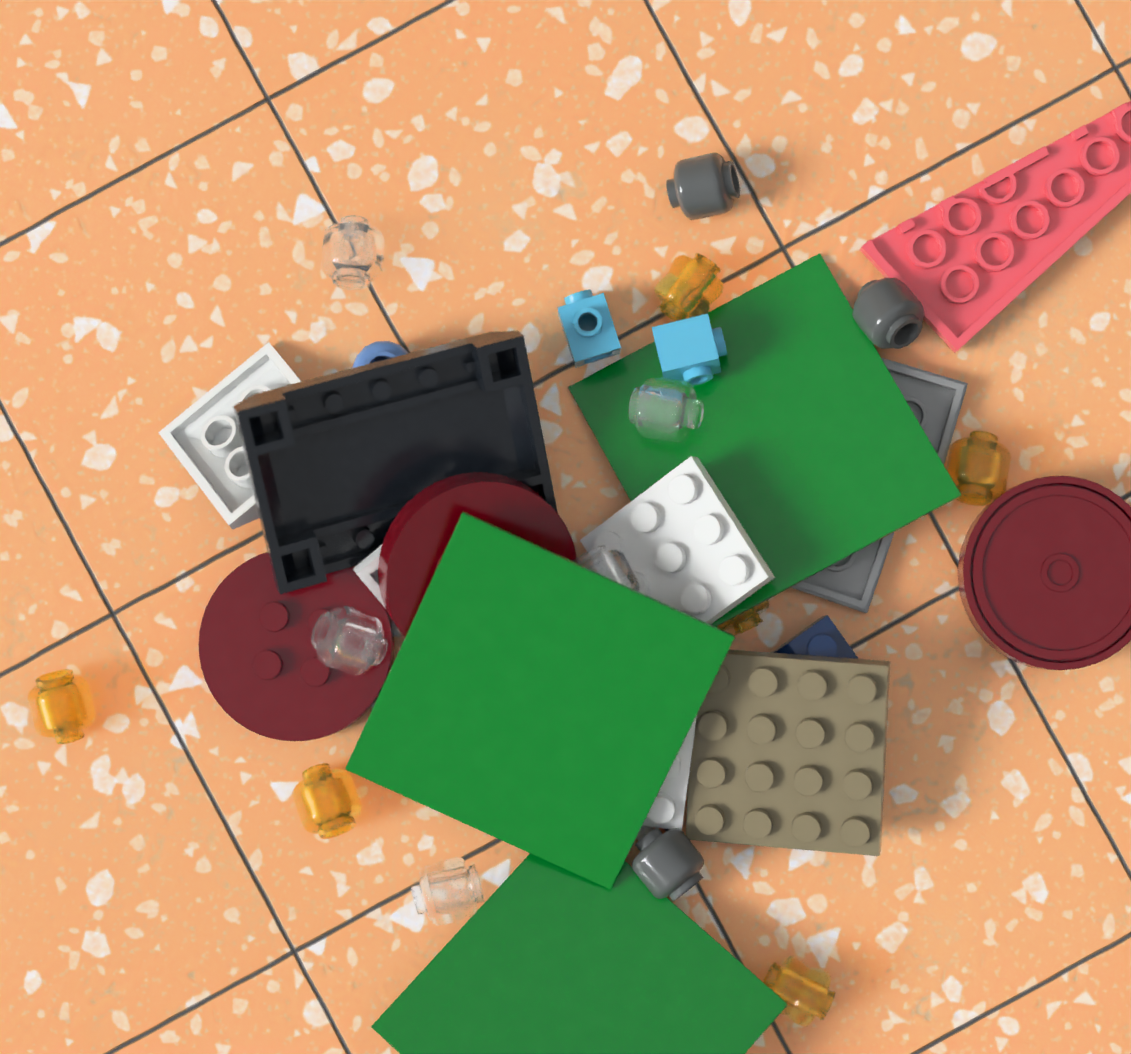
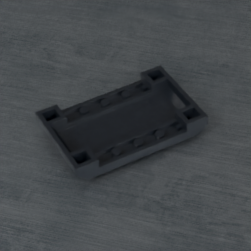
M519 331L488 332L253 394L233 406L276 589L280 595L327 582L326 574L358 565L383 544L391 523L406 503L426 487L450 476L472 472H488L513 478L533 489L558 513L524 335Z

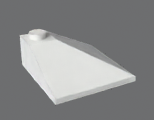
M269 342L158 432L232 529L259 518L233 406L253 394L302 382Z

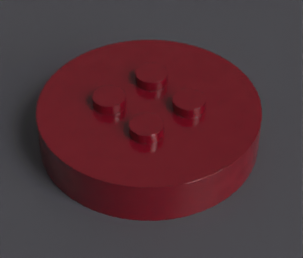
M488 472L463 473L442 479L426 487L400 510L391 523L381 547L378 579L381 597L389 616L403 636L406 637L462 512L468 513L577 563L572 537L559 514L533 489L522 482L500 474Z
M1048 476L1024 482L1006 490L987 504L971 524L964 538L958 561L960 597L969 620L981 637L1003 656L1022 665L1044 670H1072L1087 667L1111 657L1131 641V506L1120 496L1100 484L1070 476Z
M268 552L238 566L217 587L202 617L198 643L199 659L205 681L213 697L222 709L240 725L256 734L276 740L308 741L323 738L347 728L360 719L374 705L393 664L395 649L394 630L391 617L386 608L353 570L354 566L326 574L327 582L280 595L276 589Z

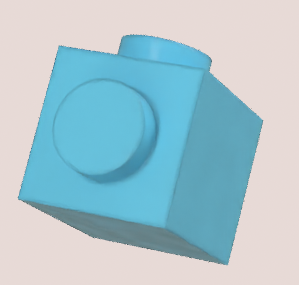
M589 289L564 298L566 305L557 307L558 316L575 368L621 353V345L604 293L593 296L592 291Z
M708 313L651 327L665 386L685 382L689 386L699 385L710 381L713 378V374L721 373L719 357L727 355L726 345L721 327L711 328Z

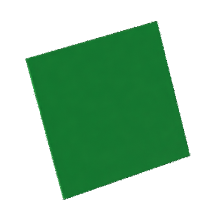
M820 253L708 312L711 328L721 327L727 355L719 357L721 373L713 374V378L710 381L692 386L686 385L685 382L665 386L654 341L568 387L630 501L634 500L690 456L698 457L775 578L711 625L714 627H718L961 496L873 343L856 324L852 315V307Z
M462 512L345 770L611 890L735 636L468 513Z
M530 853L375 1021L371 1028L399 1054H745L788 1004L667 897L663 899L655 898L633 871L632 866L624 861L610 890Z

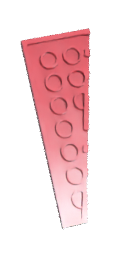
M1131 101L1114 108L1111 112L1073 130L1070 134L993 173L964 191L952 195L939 202L936 206L900 223L872 240L870 239L860 248V251L885 278H897L911 290L922 303L925 312L924 321L956 353L1131 193Z

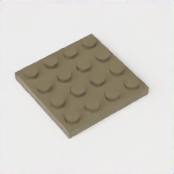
M728 650L697 713L687 790V838L697 841L879 856L882 842L890 661Z

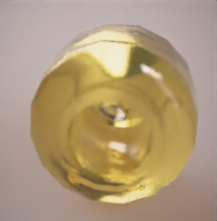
M973 431L969 434V437L960 438L951 444L946 470L961 493V496L956 500L968 505L985 506L992 503V499L997 498L1006 491L1011 465V452L1005 445L998 442L996 435L985 431Z
M71 669L56 670L35 679L36 685L27 694L37 734L47 738H55L57 744H67L82 739L85 736L83 730L92 725L96 720V711L87 680L84 677L73 675Z
M328 763L318 764L306 769L302 773L303 780L292 791L293 801L305 831L319 834L320 839H330L352 830L356 826L355 819L362 812V803L350 773L343 769H330Z

